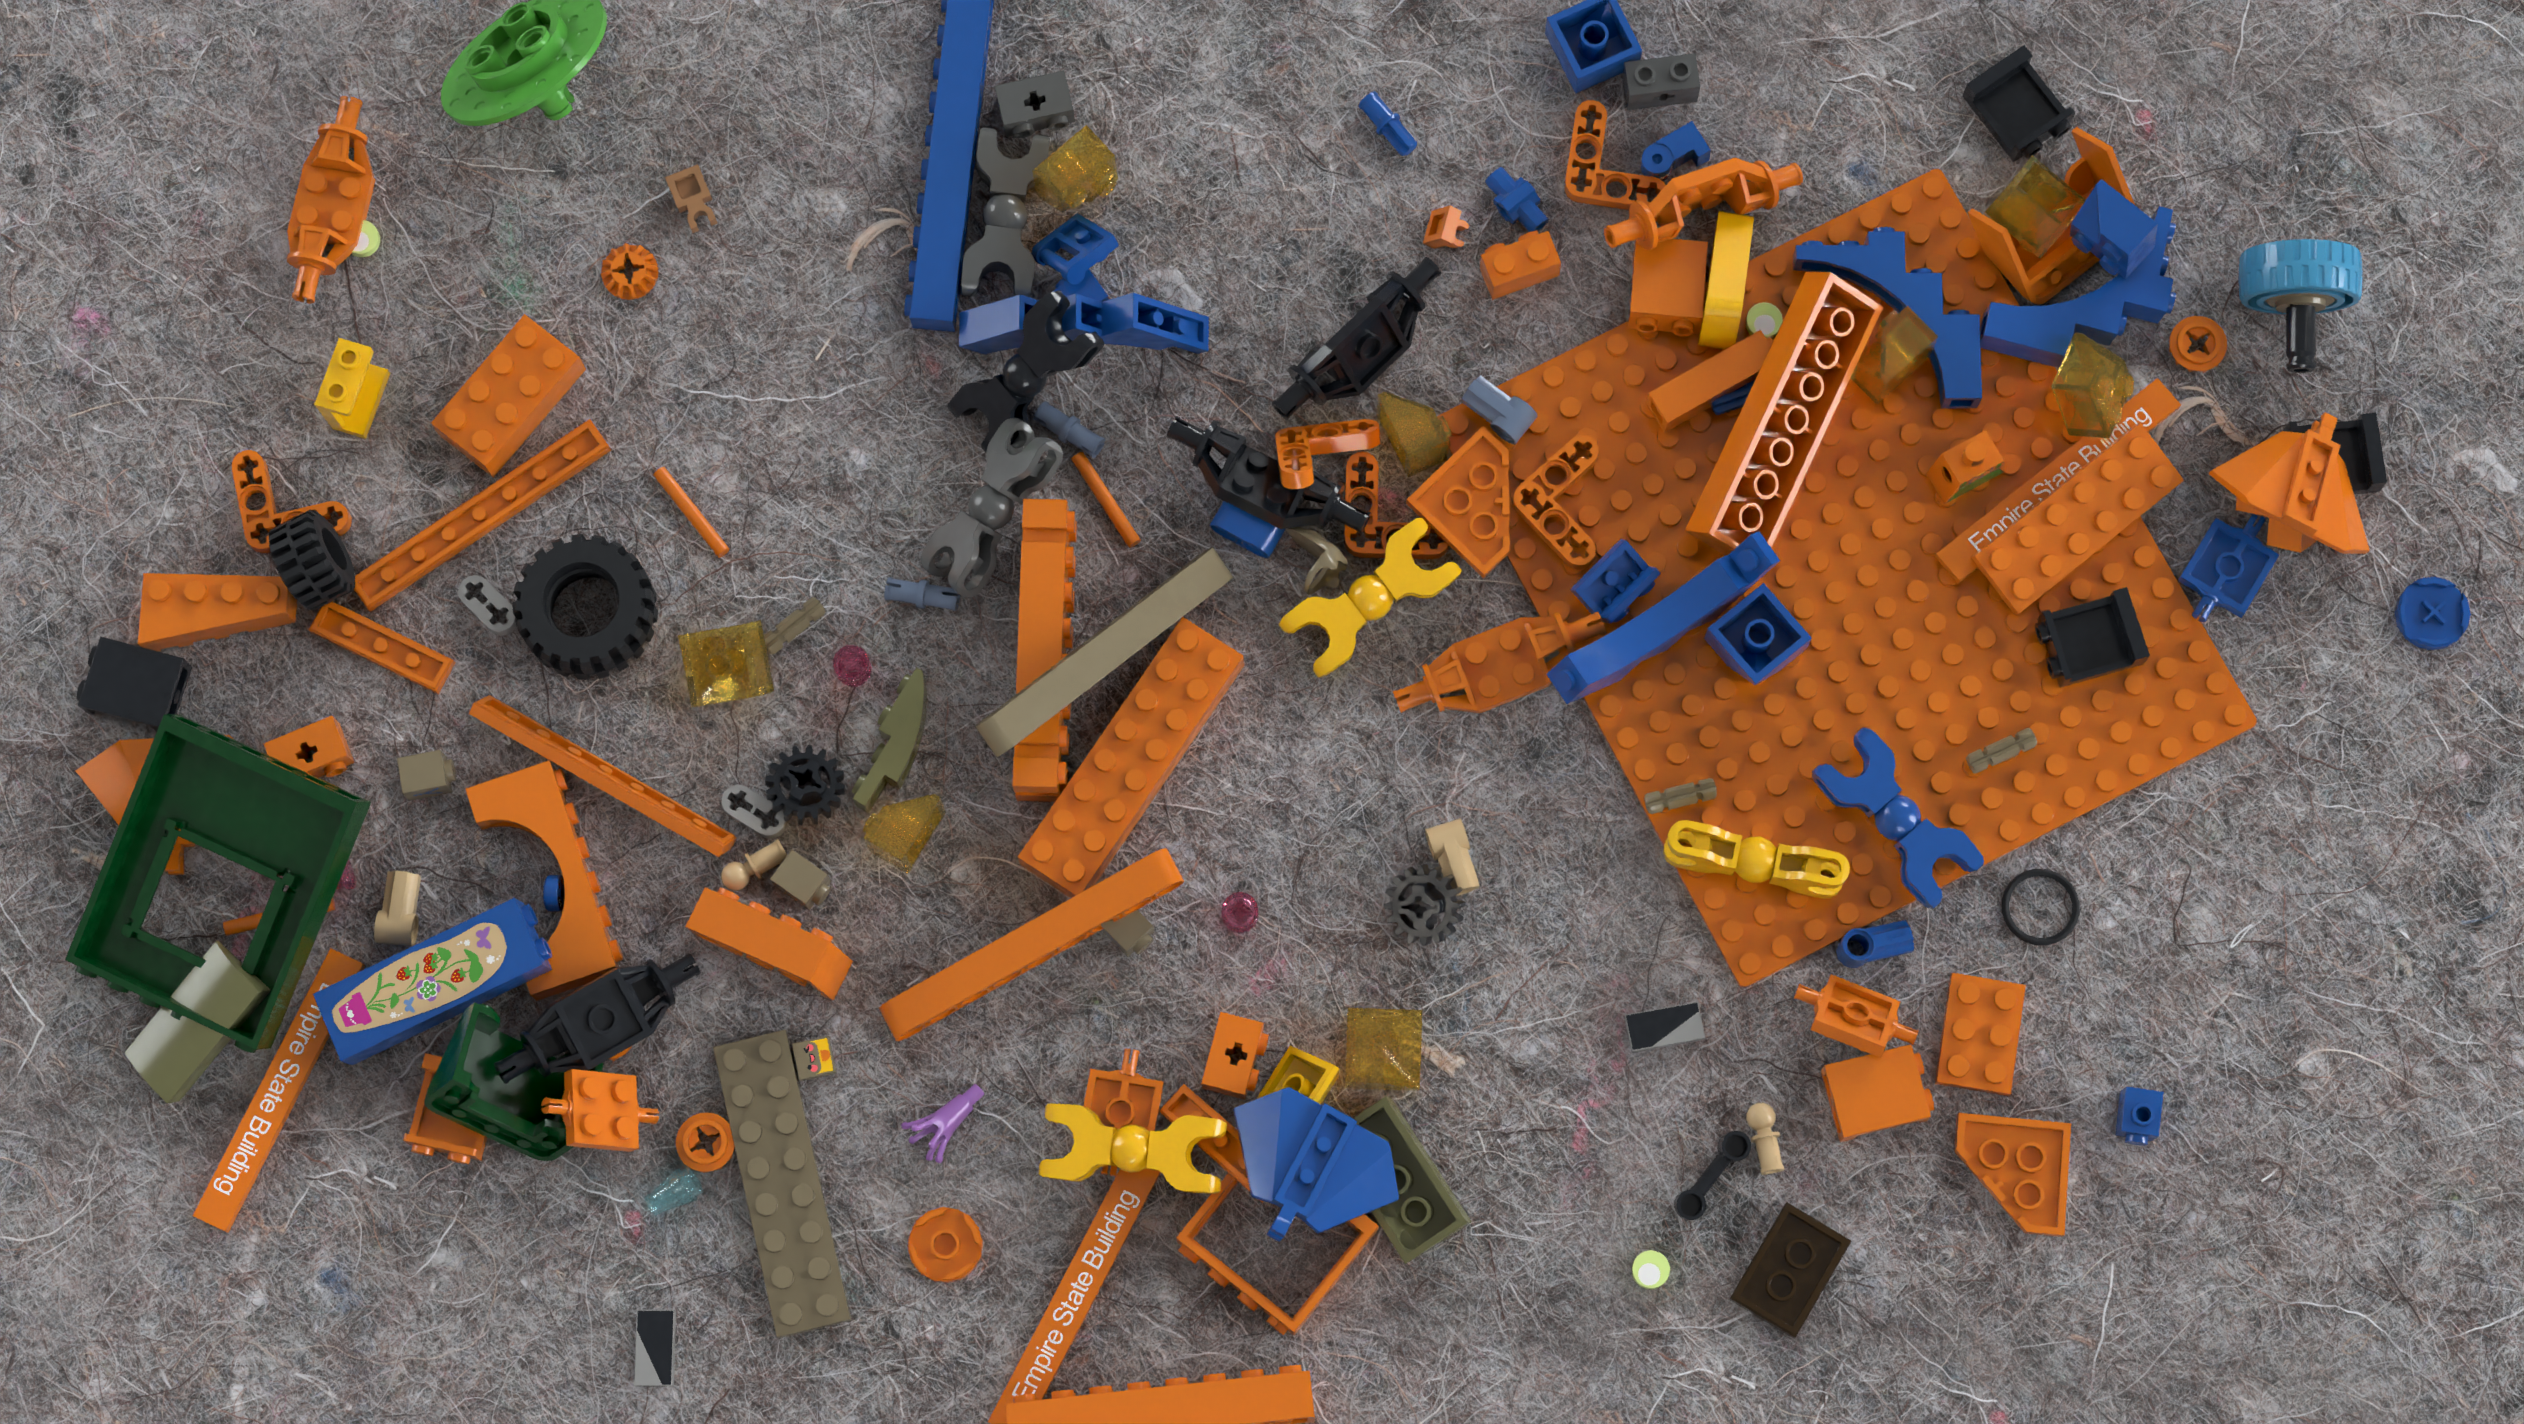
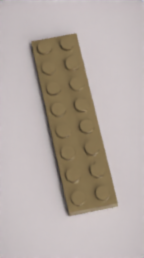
M781 1030L713 1047L777 1338L852 1321L787 1031Z

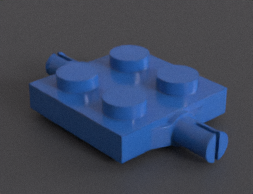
M2251 514L2243 529L2231 527L2218 518H2215L2178 579L2180 583L2196 591L2202 598L2192 613V616L2197 619L2203 608H2205L2198 621L2206 622L2214 606L2223 607L2240 618L2247 611L2279 557L2278 553L2264 546L2256 537L2262 525L2266 522L2263 516L2259 518L2253 527L2259 515Z

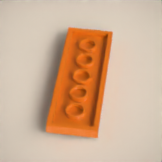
M2142 423L2135 424L1971 556V558L2013 614H2020L2181 484L2184 479Z

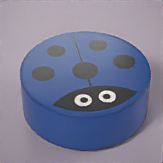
M548 875L543 886L544 906L549 912H562L565 899L563 875Z

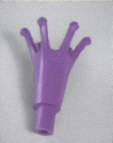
M973 1084L963 1095L958 1094L936 1112L913 1122H903L901 1124L903 1129L911 1128L912 1131L923 1129L915 1136H911L909 1143L914 1144L931 1132L934 1133V1137L928 1143L930 1149L926 1155V1160L930 1161L933 1159V1154L939 1146L935 1161L937 1163L943 1162L942 1156L950 1137L973 1110V1105L984 1095L982 1089L978 1085Z

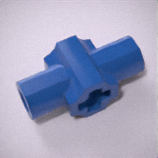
M1503 167L1496 169L1487 177L1485 183L1496 195L1493 203L1506 221L1513 225L1519 220L1528 232L1540 231L1548 223L1549 219L1537 206L1540 204L1541 199L1528 181L1522 177L1514 181Z

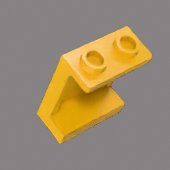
M339 338L314 405L332 429L366 439L390 372L388 369L370 364L374 353L371 347Z

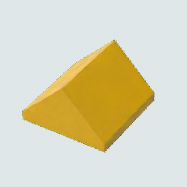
M1290 1045L1257 1099L1290 1087L1322 1104L1339 1077V1068Z

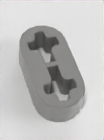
M473 575L468 576L461 582L458 589L459 598L490 632L495 635L504 636L515 630L517 618L513 614L512 605L485 578ZM474 586L479 589L483 586L481 592L487 599L484 604L475 597L468 600L471 597L468 591L471 587ZM493 607L502 614L508 611L506 614L508 622L505 625L500 622L493 625L496 621L490 612Z
M733 785L728 787L723 793V809L729 817L767 839H775L785 832L787 821L784 820L783 810L776 812L775 819L779 823L776 828L769 826L766 830L763 829V821L756 816L758 812L768 817L775 813L772 810L773 802L743 785ZM742 794H745L744 800L752 807L751 811L749 812L742 807H738L736 811L732 810L734 805L730 801L733 796L739 798Z

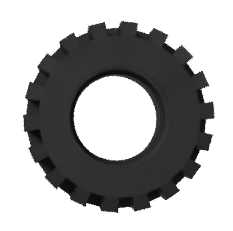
M309 510L270 530L269 547L275 567L287 589L305 608L314 611L354 590L355 574L349 554L335 529L321 514L315 510Z

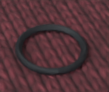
M2031 869L2022 872L2009 882L2002 897V914L2009 930L2017 938L2033 945L2046 946L2065 939L2073 931L2080 914V902L2074 887L2064 876L2048 869ZM2035 876L2052 878L2059 882L2068 892L2072 902V914L2067 926L2060 933L2047 938H2036L2022 932L2013 922L2009 911L2010 897L2015 887L2027 878Z

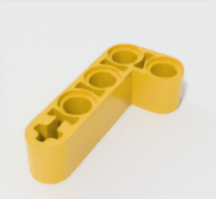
M1718 211L1703 319L1698 339V345L1727 349L1736 343L1744 301L1754 216Z

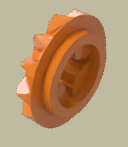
M625 243L617 249L612 248L606 259H603L602 281L612 295L625 300L638 299L648 294L655 286L659 273L658 264L653 254L643 246ZM627 259L630 260L634 268H640L639 271L633 272L632 284L629 283L624 273H618L620 270L625 269Z
M2191 316L2181 320L2173 328L2169 336V352L2172 353L2176 365L2187 368L2188 372L2202 371L2205 373L2217 367L2227 351V338L2223 329L2214 320L2204 316ZM2205 336L2208 337L2202 347L2205 351L2204 353L2200 350L2188 353L2189 347L2192 344L2189 338L2197 341Z
M699 1113L691 1116L681 1125L676 1136V1150L682 1162L690 1169L707 1173L721 1169L732 1159L735 1149L730 1124L723 1117L714 1113ZM699 1129L708 1137L721 1135L712 1143L714 1149L712 1150L713 1156L705 1149H696L692 1152L701 1143Z

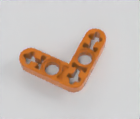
M1596 100L1582 102L1575 112L1564 185L1567 197L1577 203L1629 210L1630 205L1636 201H1642L1648 206L1651 202L1647 201L1648 198L1645 193L1648 192L1649 188L1656 189L1655 192L1658 195L1666 184L1656 177L1600 169L1607 110L1602 103ZM1588 111H1594L1595 117L1598 118L1594 121L1592 134L1585 133L1587 119L1581 117L1587 116ZM1582 143L1591 144L1596 150L1595 156L1590 159L1580 158L1576 153L1578 145ZM1580 168L1587 169L1585 184L1589 186H1585L1583 192L1576 191V185L1571 184L1577 183ZM1611 182H1620L1625 186L1626 194L1620 198H1613L1608 195L1606 187ZM1632 184L1638 185L1635 200H1630L1633 190Z
M1360 419L1289 427L1279 430L1275 434V442L1282 486L1288 489H1302L1314 483L1311 455L1366 450L1378 446L1381 441L1379 423L1375 420Z
M1584 434L1577 435L1569 440L1517 487L1513 496V507L1518 515L1566 565L1576 570L1585 569L1592 564L1596 552L1595 543L1555 500L1597 462L1599 446L1594 438ZM1579 446L1583 449L1588 446L1590 448L1589 459L1587 460L1583 456L1574 462L1573 468L1577 471L1573 472L1567 462L1575 457V447ZM1554 467L1561 468L1566 474L1564 483L1560 485L1549 483L1545 476L1549 469ZM1523 493L1528 496L1535 493L1537 495L1535 503L1542 511L1546 505L1550 507L1541 514L1537 521L1534 517L1537 516L1538 511L1531 504L1525 507L1522 505ZM1550 517L1560 518L1564 523V530L1557 535L1549 534L1544 529L1546 519ZM1570 531H1573L1575 534L1571 536V542L1578 548L1583 545L1586 546L1585 555L1587 558L1583 559L1581 556H1578L1574 559L1571 557L1573 552L1572 546L1567 541L1562 547L1558 543L1564 541Z
M244 450L234 457L232 461V474L247 543L256 552L271 553L269 535L266 536V542L263 544L255 538L260 535L261 528H265L270 532L271 529L277 527V524H283L309 510H315L326 520L331 518V512L336 511L339 516H343V518L337 520V526L333 527L339 536L344 535L350 529L352 524L350 512L343 504L336 501L277 513L265 460L252 450ZM249 460L258 465L252 471L254 480L258 484H251L249 476L245 471H241V469L246 468V462ZM254 493H262L266 497L265 505L256 511L248 509V498Z
M1363 451L1356 452L1347 461L1345 500L1351 503L1357 496H1366L1372 502V507L1369 510L1371 516L1362 532H1364L1365 538L1376 539V531H1382V549H1375L1376 541H1366L1364 547H1357L1356 541L1350 540L1357 537V530L1345 525L1344 534L1345 548L1355 557L1385 558L1388 535L1400 530L1410 522H1377L1378 461L1373 455ZM1359 462H1366V467L1372 469V471L1366 472L1365 487H1358V471L1352 470V468H1358ZM1354 485L1356 488L1351 489L1350 486ZM1428 525L1425 536L1420 540H1427L1430 537V533L1436 532ZM1437 534V538H1438L1439 540H1443V539ZM1444 541V543H1438L1437 549H1430L1429 543L1418 542V550H1412L1411 555L1413 559H1437L1445 555L1449 545Z

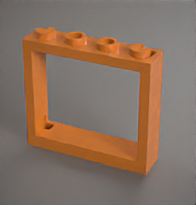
M1228 1173L1221 1181L1220 1192L1211 1194L1176 1237L1177 1242L1182 1245L1178 1252L1193 1264L1200 1260L1211 1269L1207 1275L1223 1288L1229 1283L1238 1290L1240 1294L1236 1298L1254 1312L1259 1307L1270 1317L1266 1322L1280 1334L1284 1335L1288 1330L1295 1336L1375 1235L1379 1226L1365 1214L1345 1222L1358 1232L1359 1235L1292 1318L1194 1240L1239 1183Z

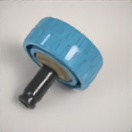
M2295 239L2259 244L2246 249L2241 254L2238 276L2241 303L2245 307L2259 312L2286 314V356L2289 360V363L2286 364V369L2289 372L2308 373L2316 368V363H2314L2316 355L2315 314L2345 309L2360 301L2363 271L2362 256L2358 248L2338 241Z

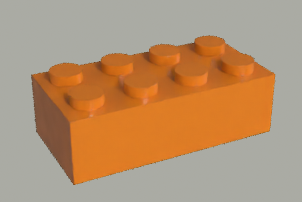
M524 314L431 424L439 436L494 478L584 373L586 368L577 354Z

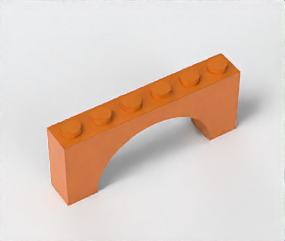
M550 760L465 789L475 822L482 830L494 827H511L533 834L550 847L561 868L565 887L564 907L559 924L547 941L552 952V958L548 959L552 970L526 982L530 995L536 1001L585 985L608 971L619 967L618 962L623 960L617 939L611 941L607 927L612 926V921L606 905H599L596 893L601 891L598 877L595 871H588L585 859L590 857L584 836L577 837L574 825L580 822L573 802L567 804L563 793L564 790L569 789L562 768L556 770Z

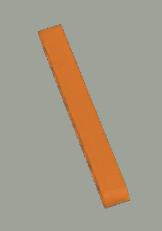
M1167 848L1155 851L882 1004L879 1010L896 1041L907 1039L1103 930L1102 923H1106L1111 919L1115 922L1182 885L1184 879Z

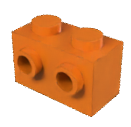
M1538 231L1528 232L1520 236L1515 243L1506 246L1504 243H1498L1488 247L1484 251L1485 253L1481 254L1480 271L1492 300L1558 277L1560 274L1561 261L1549 231L1540 234Z

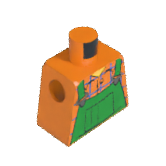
M1982 431L1942 453L1926 474L1943 503L1946 504L2004 473L2005 461L1987 431ZM1945 471H1949L1952 481L1947 478Z

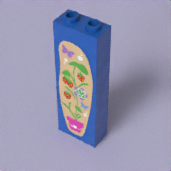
M512 898L314 993L313 996L340 1061L349 1065H355L463 1013L474 1002L482 1004L551 971L552 967L548 959L552 958V952L543 937H538L534 927L538 924V920L532 907L529 904L525 905L516 898Z

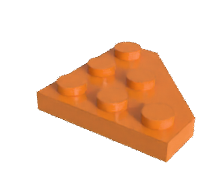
M1484 426L1406 499V504L1420 518H1423L1483 579L1510 552L1509 450Z
M1958 1113L1954 1152L2020 1229L2026 1234L2057 1237L2065 1235L2071 1123Z

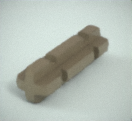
M811 597L802 605L803 609L799 610L797 608L775 626L776 630L774 632L770 630L761 637L762 645L770 654L777 653L784 647L783 643L785 641L787 643L792 641L810 626V621H817L825 614V609L818 599Z
M2026 728L2017 732L2015 737L2010 735L1985 746L1984 751L1979 749L1968 754L1966 761L1970 770L1973 773H1978L1987 769L1989 764L1994 766L2019 755L2018 753L2021 750L2026 752L2037 745V739L2030 728Z
M1708 778L1698 781L1696 785L1691 782L1664 789L1663 793L1659 791L1647 793L1644 801L1648 813L1654 814L1662 812L1666 807L1670 810L1695 804L1698 799H1701L1702 802L1715 799L1717 788L1714 780Z

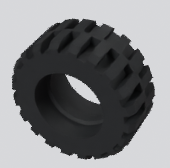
M583 534L572 535V542L564 543L562 538L551 542L554 547L553 549L545 552L541 548L534 554L537 561L532 566L526 563L521 570L524 579L522 582H516L513 591L517 597V601L512 603L513 614L517 618L516 627L531 652L547 668H554L557 674L565 677L574 674L579 680H589L591 674H596L599 679L609 677L608 670L617 667L621 672L629 667L626 661L630 657L634 656L638 659L644 652L642 648L644 641L651 642L654 635L652 623L657 622L658 610L655 607V602L657 601L655 590L639 560L632 553H628L624 546L618 542L608 543L605 537L593 535L591 540H586ZM584 578H600L608 581L616 589L619 597L617 612L608 626L600 632L586 637H573L561 632L553 620L552 613L555 601L562 590L569 584Z

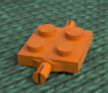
M1832 974L1826 986L1820 992L1799 983L1794 999L1815 1006V1018L1810 1030L1880 1058L1887 1042L1892 1037L1914 1045L1919 1030L1898 1023L1897 1011L1901 1001Z
M1124 1049L1121 1070L1108 1072L1090 1068L1083 1106L1095 1112L1102 1124L1107 1127L1120 1129L1126 1125H1138L1144 1127L1149 1132L1156 1130L1164 1081L1147 1079L1135 1073L1140 1054L1138 1050L1133 1049L1131 1063L1129 1064L1131 1049ZM1116 1165L1111 1166L1110 1176H1117L1118 1167ZM1103 1166L1101 1174L1108 1175L1109 1166Z
M571 1069L564 1072L565 1091L562 1100L546 1097L541 1106H546L541 1108L544 1114L562 1115L566 1126V1146L632 1152L639 1149V1122L656 1124L659 1120V1116H654L659 1114L658 1109L639 1107L637 1101V1081L634 1075Z

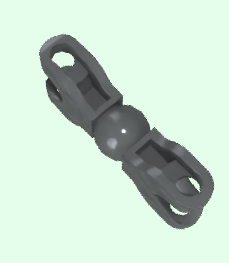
M983 127L981 129L976 156V171L980 179L988 186L990 197L982 212L983 222L986 225L984 236L981 240L973 243L964 254L961 281L962 296H975L978 293L982 277L989 272L999 271L1008 275L1012 280L1013 296L1020 294L1031 297L1035 260L1030 251L1021 242V231L1026 226L1028 220V212L1025 206L1026 195L1031 190L1037 188L1046 177L1050 143L1049 136L1035 135L1028 154L1019 159H1010L1003 156L998 150L997 131L993 128Z
M1010 418L1005 420L987 447V466L980 479L988 485L978 488L971 495L968 504L969 514L960 510L952 522L944 524L934 531L921 554L920 561L923 568L934 576H948L950 586L960 596L974 597L978 595L992 576L996 567V548L1002 535L995 530L1004 527L1012 519L1014 501L1022 505L1023 499H1026L1029 494L1042 489L1051 481L1063 458L1060 445L1049 438H1035L1031 427L1021 419ZM1016 431H1018L1019 435L1011 445L1010 439L1012 435ZM1048 450L1046 459L1038 463L1043 452ZM945 552L942 560L935 564L936 557ZM972 570L971 580L964 585L966 576Z

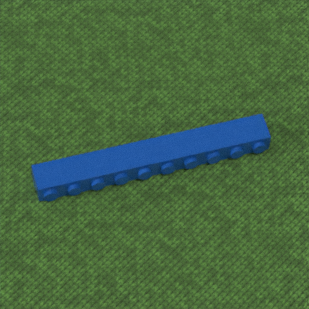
M941 0V13H946L945 25H939L937 32V46H942L941 58H935L933 65V79L938 80L937 92L931 91L929 99V113H934L933 125L926 126L925 146L930 147L929 159H923L921 165V180H926L925 192H919L917 198V214H922L921 226L914 227L913 248H918L916 261L911 260L909 265V282H914L912 295H906L904 308L905 316H910L912 328L949 332H955L994 0Z

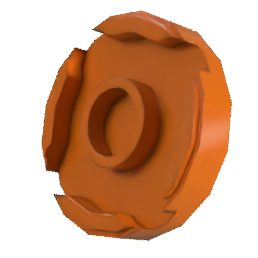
M940 1207L930 1210L916 1220L912 1227L908 1240L911 1262L921 1275L934 1282L951 1283L965 1278L976 1268L982 1257L983 1240L980 1229L968 1214L958 1209Z

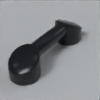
M1732 1131L1723 1135L1718 1142L1717 1156L1691 1190L1682 1191L1676 1196L1674 1208L1682 1219L1696 1220L1700 1218L1706 1210L1704 1196L1729 1163L1743 1160L1749 1155L1751 1141L1745 1133Z

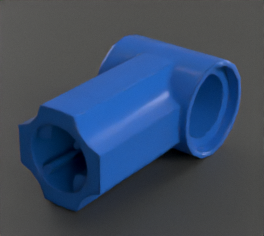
M1906 920L1867 929L1854 928L1848 931L1838 943L1836 953L1839 961L1844 966L1858 968L1868 962L1912 953L1914 951V938L1911 927ZM1849 941L1859 942L1864 948V955H1853L1849 951L1847 943Z

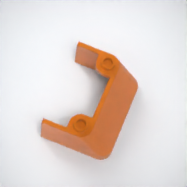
M2078 127L2074 128L2071 132L2082 158L2075 162L2065 175L2064 184L2068 196L2018 236L2009 226L1998 224L1973 208L1967 212L1986 256L2025 299L2037 305L2049 301L2100 260L2090 251L2084 253L2073 244L2072 237L2070 236L2071 222L2095 185L2102 179L2134 204L2112 146Z

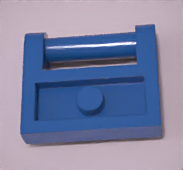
M1077 213L1039 241L1032 248L1031 254L1035 262L1042 266H1050L1061 273L1065 281L1076 285L1084 279L1086 270L1106 259L1109 253L1117 248L1119 244L1112 233ZM1062 248L1075 257L1067 261L1055 252Z

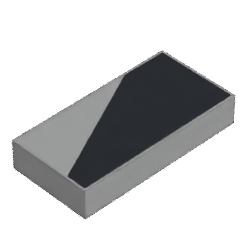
M1698 1002L1626 1014L1624 1016L1631 1053L1705 1039Z
M637 1310L634 1386L674 1387L675 1310Z

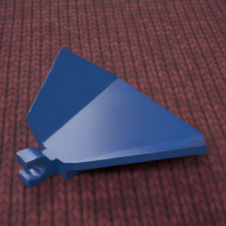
M1288 1087L1233 1109L1251 1197L1281 1208L1267 1233L1271 1238L1280 1242L1286 1235L1295 1216L1319 1234L1399 1200L1389 1142L1357 1125L1356 1120L1325 1103L1321 1105Z

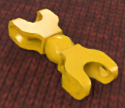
M1423 518L1414 519L1390 536L1385 549L1384 563L1374 571V575H1364L1357 578L1351 584L1348 594L1344 593L1336 599L1308 597L1281 619L1279 626L1286 633H1295L1307 625L1320 626L1327 632L1330 640L1329 647L1313 664V672L1318 678L1327 676L1351 659L1356 645L1357 632L1367 624V621L1378 620L1384 617L1391 610L1393 601L1396 603L1405 596L1421 599L1433 598L1454 582L1461 574L1462 569L1454 562H1447L1432 571L1423 570L1414 563L1411 555L1412 548L1425 536L1428 529V524Z
M1689 820L1676 822L1670 828L1668 838L1663 846L1666 861L1674 867L1696 872L1722 873L1732 876L1735 871L1742 879L1752 883H1761L1770 879L1769 884L1782 886L1799 894L1823 899L1832 898L1837 895L1850 873L1847 858L1835 851L1810 846H1790L1780 843L1776 848L1769 840L1763 837H1749L1742 840V835L1727 832L1713 825ZM1679 842L1688 843L1692 847H1684ZM1821 872L1829 873L1832 878L1823 876Z
M1050 1103L1045 1106V1118L1054 1123L1067 1125L1073 1133L1074 1144L1071 1152L1064 1158L1044 1159L1040 1162L1038 1174L1042 1177L1081 1182L1091 1177L1097 1169L1103 1166L1116 1165L1119 1169L1129 1173L1140 1172L1145 1168L1160 1171L1171 1186L1184 1192L1216 1194L1221 1190L1220 1178L1198 1172L1192 1165L1191 1159L1193 1147L1201 1139L1221 1138L1226 1134L1227 1123L1220 1119L1184 1115L1173 1121L1163 1131L1149 1132L1144 1127L1138 1125H1126L1120 1129L1107 1127L1102 1124L1095 1112L1081 1105Z

